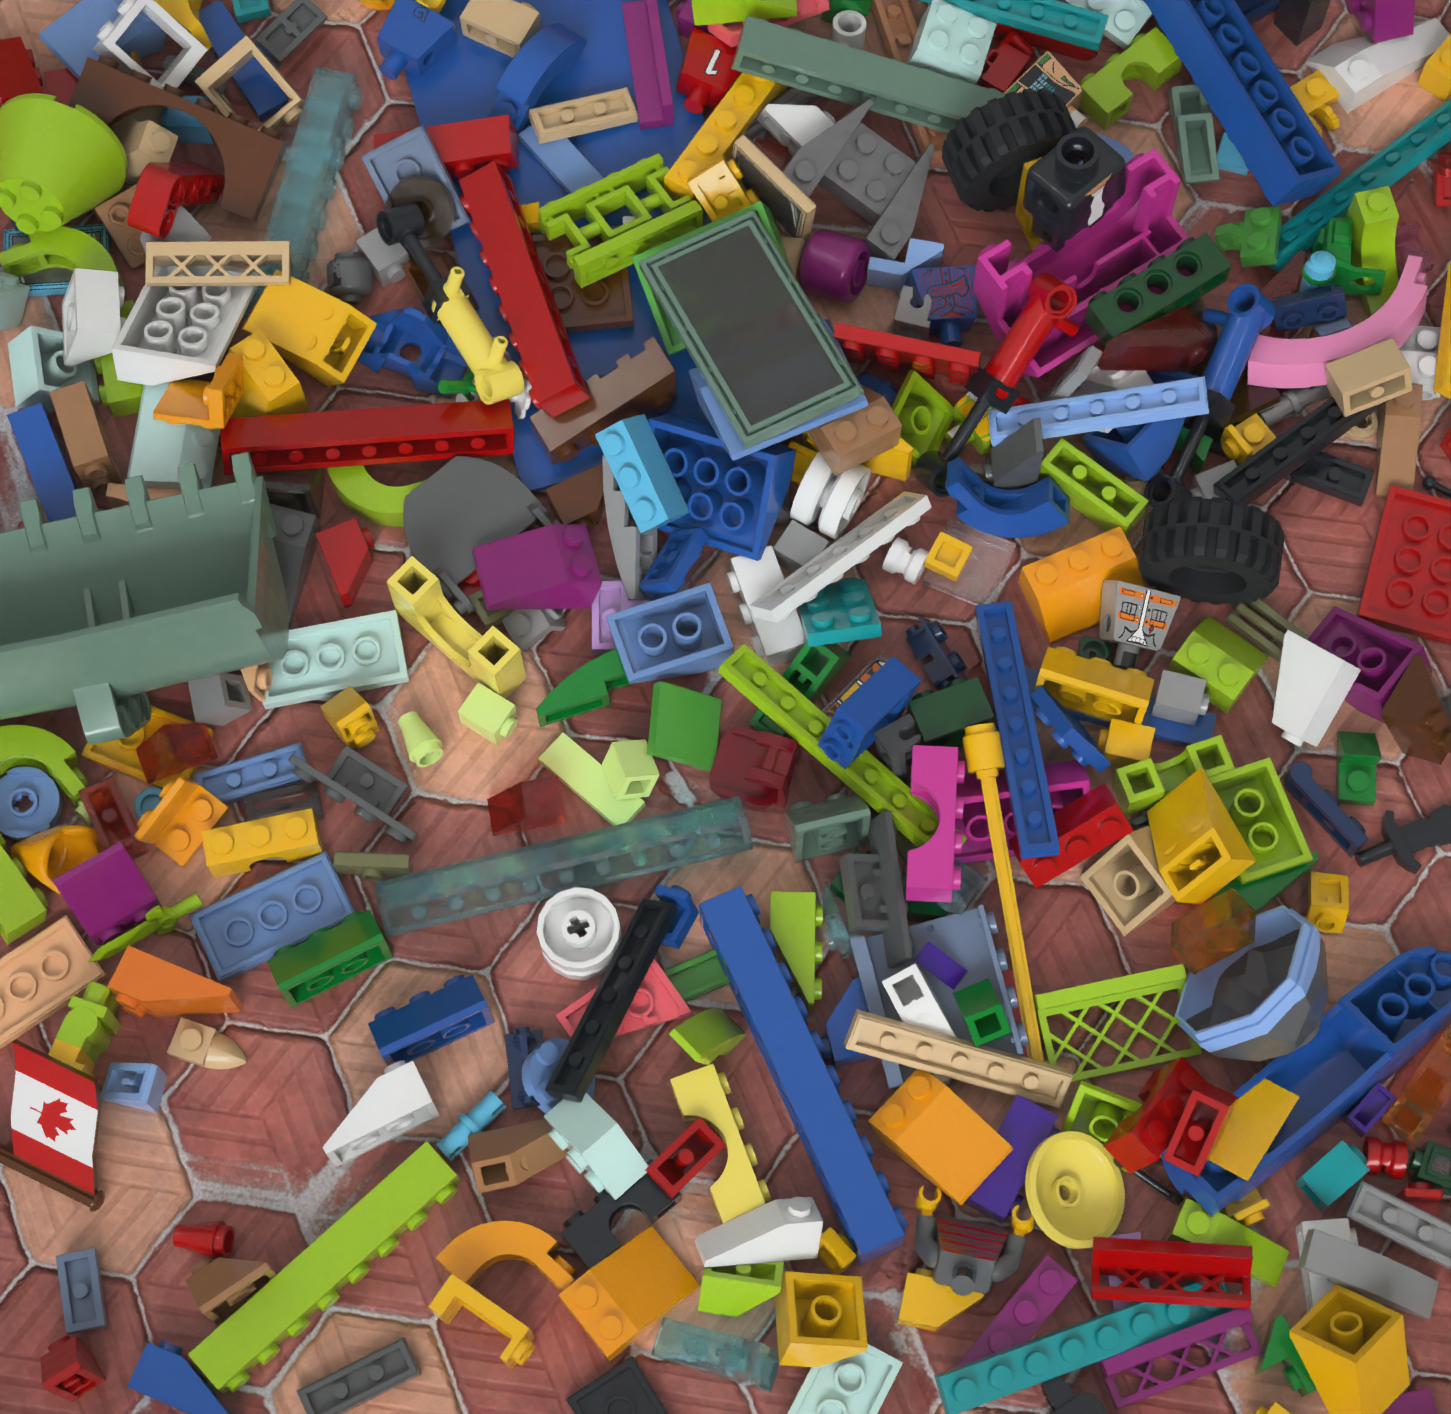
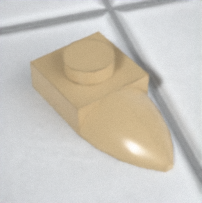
M182 1017L167 1051L169 1056L204 1068L216 1070L236 1068L247 1063V1058L243 1051L229 1037L219 1033L214 1028Z

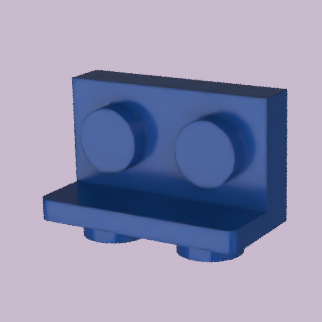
M700 527L672 532L639 587L652 601L675 594L685 583V577L692 565L700 558L702 554L701 549L709 536Z

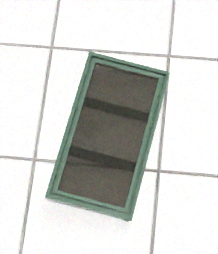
M749 211L639 262L642 274L745 450L863 395L864 389L755 211Z

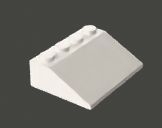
M155 266L154 276H169L178 266ZM188 266L187 269L194 276H204L214 266ZM232 266L223 267L231 276H240L246 270ZM254 271L250 276L259 275ZM182 272L179 276L187 275L184 272ZM218 272L215 276L223 275L220 272ZM145 283L112 346L117 380L153 386L215 372L257 286H147Z

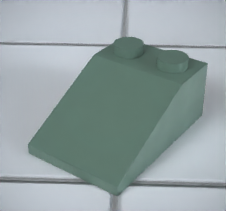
M847 793L833 794L827 797L825 802L812 804L811 801H802L791 805L790 810L785 811L784 822L794 862L797 863L867 846L871 819L869 807L857 794L848 796Z

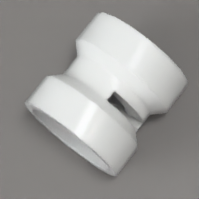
M897 537L886 555L882 569L891 574L896 572L902 573L906 581L915 585L925 569L924 561L929 551L922 548L913 550L909 546L908 541Z

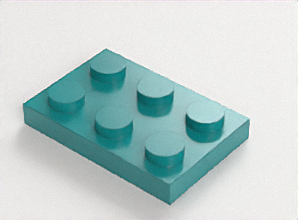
M845 578L838 583L828 584L818 592L816 598L797 607L808 647L882 637L881 622L865 579Z

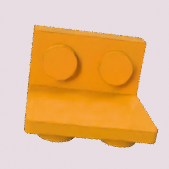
M228 353L222 365L216 367L212 382L192 379L171 381L153 411V418L175 425L184 423L200 425L206 429H224L244 393L242 355Z
M179 777L177 781L175 779L169 781L159 795L162 800L154 810H147L137 822L136 827L139 830L134 837L141 842L154 844L182 867H186L203 845L201 831L216 828L231 808L197 781Z

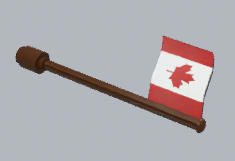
M15 1039L12 1041L16 1069L11 1109L13 1150L0 1144V1163L90 1207L92 1212L97 1211L103 1205L105 1199L104 1192L102 1190L98 1192L95 1154L101 1113L98 1080Z

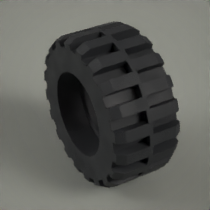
M1023 89L1019 93L1013 91L1006 93L1004 97L999 99L995 97L987 101L986 105L978 106L970 111V115L966 118L962 117L956 123V128L951 129L947 134L946 140H944L942 160L963 204L977 211L981 209L985 212H993L995 209L1001 211L1008 210L1010 207L1017 205L1024 163L1043 157L1057 146L1062 137L1073 133L1077 128L1065 102L1058 95L1044 89H1038L1037 91Z
M1202 496L1191 497V499L1175 498L1172 502L1165 501L1160 503L1147 514L1144 520L1138 568L1143 579L1150 586H1155L1158 591L1181 596L1180 599L1186 598L1190 599L1191 602L1197 603L1209 602L1214 605H1221V603L1237 605L1241 602H1256L1258 598H1266L1279 584L1285 535L1278 520H1275L1268 512L1263 513L1256 506L1243 505V502L1226 501L1223 498L1212 497V499L1202 498Z

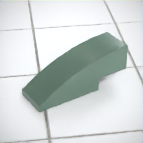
M1196 85L1173 86L1169 90L1167 99L1173 139L1184 185L1218 182L1220 176L1212 112L1209 113L1208 102Z

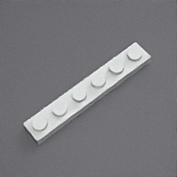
M906 491L902 492L749 606L754 618L773 623L788 619L793 610L801 604L816 598L820 590L828 584L840 580L848 569L855 564L867 560L871 552L879 546L891 542L895 535L906 526L917 523L920 520V516L932 508L928 496Z

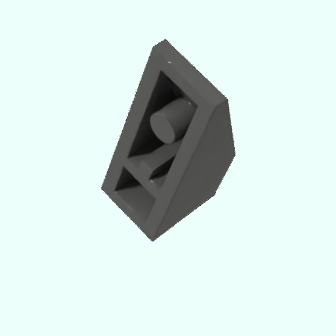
M1041 418L1032 419L991 449L989 462L983 463V480L985 483L1004 490L1022 489L1037 483L1044 454Z

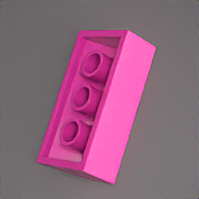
M1077 760L1044 764L1053 813L1090 792L1089 777L1085 768ZM1005 770L998 771L999 776L996 777L1008 853L1009 857L1016 855L1008 840L1017 834ZM976 774L965 775L964 784L957 783L956 796H964L963 819L955 818V828L962 831V834L968 839L962 846L961 854H954V865L994 859L981 779L977 780Z

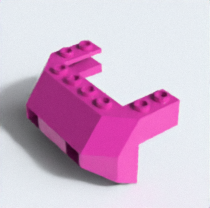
M1156 149L1145 155L1139 153L1127 162L1125 194L1113 204V207L1091 228H1084L1071 239L1065 240V246L1060 251L1055 252L1043 241L1024 259L1020 260L1017 258L1009 262L1012 244L1007 239L998 245L991 244L979 253L973 292L999 344H1001L1029 300L1028 288L1036 276L1042 273L1054 274L1076 291L1077 304L1067 318L1079 325L1078 333L1070 337L1053 327L1023 376L1040 377L1099 340L1084 320L1089 300L1101 291L1108 293L1118 287V283L1131 273L1138 275L1147 269L1149 263L1158 256L1165 255L1167 257L1176 252L1177 247L1183 241L1190 238L1171 215L1181 180ZM1178 269V272L1182 275H1192L1189 270ZM1158 287L1148 288L1151 292L1155 294L1163 293V291ZM1119 305V308L1125 312L1134 311L1129 305Z

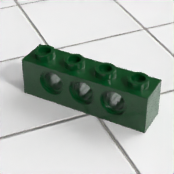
M1207 233L1197 239L1190 237L1177 247L1176 252L1167 257L1165 255L1158 256L1149 263L1147 269L1138 275L1131 273L1124 277L1115 289L1108 293L1101 291L1093 296L1088 302L1084 320L1110 353L1226 282L1232 265ZM1178 269L1189 270L1192 275H1182L1178 272ZM1158 287L1163 291V293L1155 294L1151 292L1148 288ZM1119 305H1129L1134 311L1125 312L1119 308Z

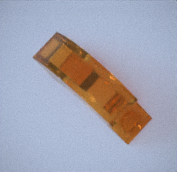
M1451 1023L1443 1030L1396 1096L1397 1099L1392 1103L1381 1120L1413 1144L1434 1119L1451 1091Z

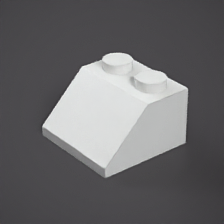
M74 269L62 301L64 366H73L112 353V346L126 322L125 317H120V308L124 304V287L119 286L118 272Z

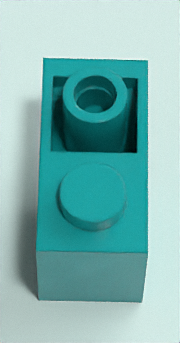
M1342 1140L1301 1176L1295 1184L1322 1212L1369 1171V1168L1365 1165L1367 1160L1356 1146L1352 1144L1348 1146Z

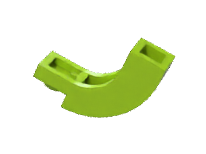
M64 226L52 231H36L34 234H28L31 242L13 245L0 253V263L5 273L15 275L18 278L53 267L66 268L73 272L75 268L118 272L112 257L101 243L80 230ZM118 273L119 286L124 287L122 279Z
M364 465L327 468L338 497L349 510L364 520L388 527H404L403 510L405 497L424 482L420 481L405 486L393 487L374 480L368 474Z
M0 726V776L16 767H34L50 776L76 808L78 807L77 802L79 800L84 801L88 797L86 786L89 783L83 773L77 767H74L78 764L76 751L66 741L54 733L34 726Z

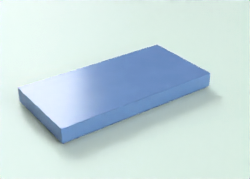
M324 851L190 914L189 917L219 982L223 983L267 962V960L274 957L273 954L278 949L290 944L297 946L307 941L308 936L318 929L327 927L330 930L342 924V919L355 911L327 852Z

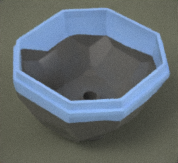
M1284 905L1227 925L1191 961L1175 1013V1017L1179 1020L1178 1025L1203 1049L1221 1058L1263 1061L1287 1055L1297 1050V1048L1307 1045L1317 1035L1328 996L1326 950L1318 929L1292 908L1288 909Z

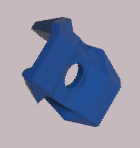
M405 307L371 316L370 319L376 322L377 325L357 360L376 373L381 368H385L411 378L415 390L451 398L453 394H441L439 392V381L461 379L468 365L446 329L437 322L433 323L431 318L426 316L423 311L414 307ZM408 345H415L420 348L421 355L416 361L411 362L401 357L402 349Z

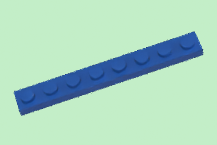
M1012 601L976 605L975 615L996 727L1000 733L1005 762L1004 770L1021 859L1059 855L1060 845Z

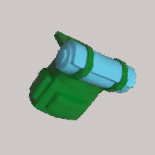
M1330 218L1325 228H1321L1318 231L1312 247V255L1305 265L1301 267L1302 280L1300 288L1296 290V293L1301 292L1303 299L1310 298L1308 290L1327 286L1331 283L1334 286L1341 285L1344 294H1381L1385 280V270L1360 268L1351 265L1352 219ZM1369 277L1374 279L1375 283L1363 286L1351 280Z

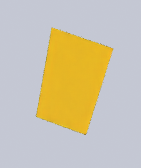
M1267 1079L1262 1080L1238 1099L1209 1161L1249 1181L1300 1097Z

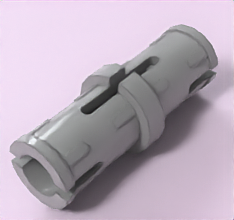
M1326 385L1297 388L1293 391L1289 389L1282 393L1280 402L1257 412V414L1269 428L1290 416L1295 418L1301 415L1302 410L1329 398V392Z

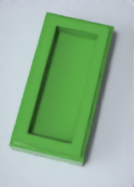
M715 948L663 970L685 1003L729 985V978L727 975L725 976L720 966Z

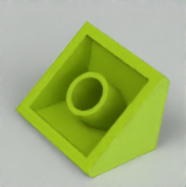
M909 370L891 408L903 425L900 438L913 447L912 465L915 466L917 459L927 451L939 450L945 438L944 434L948 431L954 419V407L915 370Z
M1081 1080L1074 1094L1061 1132H1082L1105 1145L1119 1122L1132 1115L1143 1104ZM1124 1167L1119 1168L1120 1170L1128 1172Z

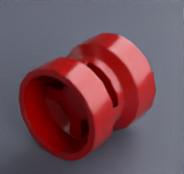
M1366 1136L1362 1154L1367 1160L1365 1165L1369 1168V1171L1365 1175L1375 1176L1382 1172L1391 1179L1402 1180L1407 1166V1142L1393 1140L1390 1143H1382L1378 1137Z

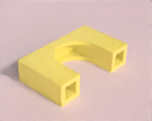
M413 556L386 581L397 613L477 683L479 682L507 699L527 678L520 648L494 626L484 635H481L471 627L447 601L442 592L439 579Z

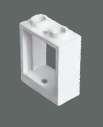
M123 0L117 8L120 15L113 23L109 20L101 27L96 34V37L100 40L93 47L99 55L120 63L117 70L130 75L132 69L152 77L115 44L139 12H144L183 48L158 81L152 77L150 84L162 90L165 83L178 88L208 50L154 0Z

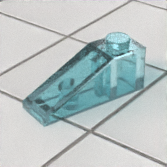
M665 1317L662 1319L651 1353L654 1357L770 1393L779 1368L778 1352L763 1343Z

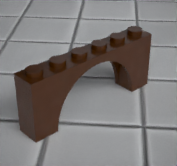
M102 55L99 56L98 61L87 58L68 106L75 108L76 104L86 108L99 117L110 129L124 117L148 108H172L190 114L211 133L222 155L225 169V186L220 207L257 222L288 144L280 141L281 133L262 126L260 132L248 127L249 119L233 112L229 113L228 118L215 113L217 105L201 98H197L196 103L183 99L184 91L166 83L162 90L150 84L152 77L132 69L130 75L117 70L120 63Z

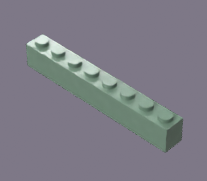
M747 16L731 68L857 107L870 99L874 102L869 109L870 111L947 134L951 129L956 128V123L962 117L966 118L970 115V111L976 107L986 105L987 101L995 97L999 99L1005 96V93L994 88L978 86L961 78L935 73L931 69L915 67L902 63L898 59L882 57L869 53L865 49L849 47L828 38H819L803 33L795 28H786L770 23L765 19Z

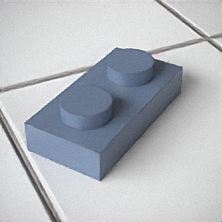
M91 1248L57 1255L56 1262L66 1333L72 1335L108 1327L97 1249Z

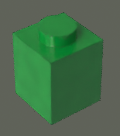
M988 978L953 992L963 1022L975 1047L1011 1033L1001 1003Z

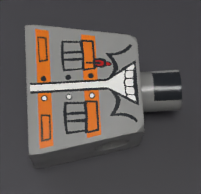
M1103 580L1099 637L1102 640L1118 644L1114 665L1135 669L1139 649L1148 651H1159L1161 649L1181 596L1118 580Z

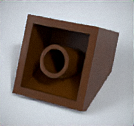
M1415 654L1380 715L1404 754L1441 765L1447 754L1451 752V713L1445 697L1423 657Z

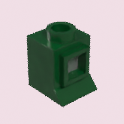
M1428 1140L1421 1148L1416 1147L1409 1163V1169L1414 1170L1411 1182L1430 1183L1432 1189L1443 1190V1194L1451 1196V1148Z

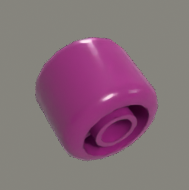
M832 230L816 231L803 248L799 262V282L803 290L808 294L843 304L853 302L862 292L867 280V270L871 257L868 244L863 239Z

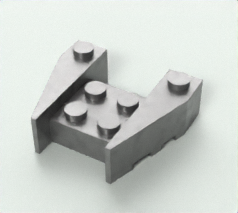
M869 99L798 149L782 172L808 197L815 187L819 185L873 224L863 238L870 248L871 257L894 260L913 233L935 146L930 143L916 161L912 160L861 123V120L874 103Z

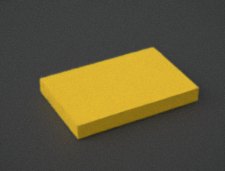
M150 705L151 720L141 729L127 738L93 745L87 742L81 756L85 760L163 790L172 779L177 781L179 777H184L192 780L214 732L208 727Z

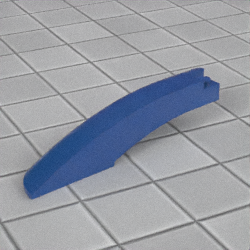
M1435 946L1416 948L1395 957L1338 1000L1337 1004L1322 1017L1317 1035L1312 1041L1287 1055L1276 1057L1233 1093V1095L1240 1098L1262 1080L1267 1079L1300 1097L1249 1181L1240 1178L1209 1160L1198 1177L1163 1160L1168 1148L1167 1146L1161 1155L1162 1163L1169 1179L1181 1195L1188 1191L1211 1217L1233 1200L1238 1202L1352 1111L1378 1082L1382 1085L1451 1022V952L1435 950Z

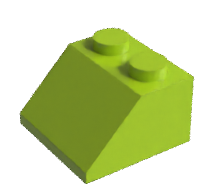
M1208 616L1193 630L1172 658L1168 671L1207 680L1204 693L1210 694L1209 702L1228 714L1269 656Z

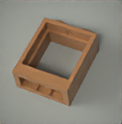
M81 381L50 391L49 393L73 467L84 487L90 486L92 493L102 494L106 493L108 483L122 484L123 482L99 409L85 382Z

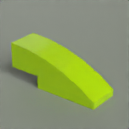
M721 1008L705 1010L684 1021L669 1033L696 1062L710 1065L719 1055L727 1056L747 1035Z

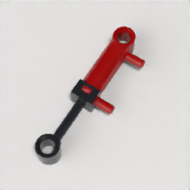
M1042 273L1033 279L1028 288L1029 300L984 369L979 367L978 373H973L964 387L978 399L943 454L932 450L927 451L917 459L914 466L916 478L936 496H950L945 485L947 480V463L958 457L990 406L1007 414L1012 406L1030 404L1014 388L1053 327L1070 337L1078 333L1079 325L1067 318L1077 304L1076 291L1054 274Z

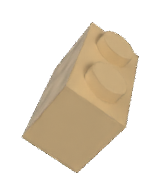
M470 0L460 16L462 34L512 58L515 57L533 35L542 29L540 12L528 3H518L514 0Z
M1393 338L1373 344L1368 348L1325 364L1327 388L1344 417L1413 391L1411 367Z

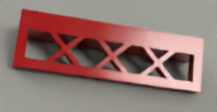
M1093 1237L1091 1299L1250 1309L1252 1246ZM1100 1275L1117 1276L1123 1282L1117 1287L1100 1286ZM1144 1278H1156L1163 1285L1157 1289H1146L1139 1282ZM1184 1280H1194L1202 1288L1196 1292L1186 1291L1179 1284ZM1224 1282L1241 1283L1242 1294H1226L1219 1286Z

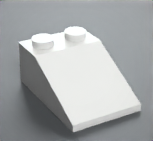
M402 1060L384 1069L385 1074L374 1081L324 1144L325 1154L335 1167L440 1116L414 1061L406 1063Z

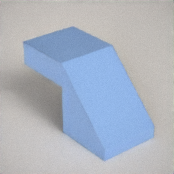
M910 238L905 263L870 257L866 285L901 291L911 269L941 266L944 244Z

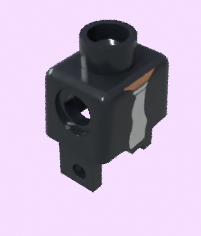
M1081 126L1073 133L1062 137L1057 146L1034 163L1027 172L1023 206L1033 216L1032 231L1055 252H1058L1065 246V240L1071 239L1084 228H1091L1113 207V204L1125 194V159L1086 126Z

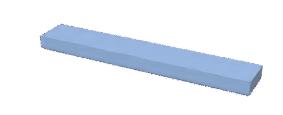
M1205 376L1012 406L1007 414L997 409L989 410L990 440L992 446L995 447L1034 418H1041L1042 438L1047 439L1209 414Z

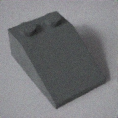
M270 504L277 531V536L273 537V542L287 596L290 616L288 625L290 629L318 544L315 533L322 530L316 515Z

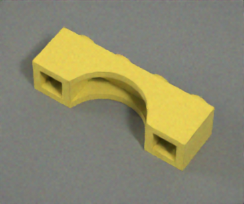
M710 1064L670 1079L671 1088L683 1121L694 1122L700 1117L726 1144L728 1159L725 1170L720 1178L710 1187V1194L721 1224L772 1201L765 1180L757 1181L752 1167L758 1165L752 1145L751 1143L744 1145L739 1134L740 1130L745 1129L737 1107L730 1109L725 1095L730 1094L731 1090L725 1073L720 1072L717 1074L714 1064Z

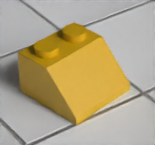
M785 1271L782 1277L781 1291L774 1296L779 1365L820 1367L866 1352L868 1345L862 1277Z

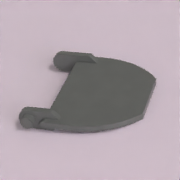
M455 456L408 494L404 501L403 522L410 550L414 558L439 579L443 594L448 599L450 597L455 599L452 606L460 615L464 612L470 614L475 610L471 601L458 587L462 581L476 571L472 555L473 547L520 534L535 522L540 528L551 524H560L556 519L553 522L548 519L551 516L549 512L515 475L497 464L474 457Z

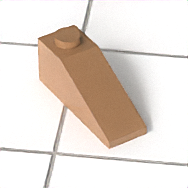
M1412 384L1413 391L1390 399L1378 408L1375 498H1386L1390 485L1413 490L1422 419L1423 385Z

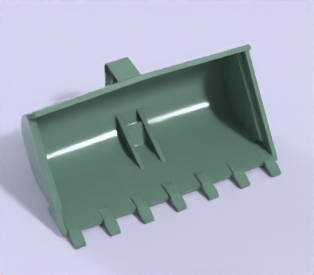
M249 452L232 455L233 472L236 482L203 488L194 463L178 467L179 484L182 491L180 494L150 500L143 475L125 479L129 505L98 511L90 486L72 490L77 516L51 522L45 521L38 498L20 502L24 527L0 532V720L77 706L82 728L90 745L127 738L151 720V707L147 691L278 661L284 658L288 647V623L290 622L284 582L273 542V537L277 536V531L263 476L257 477Z

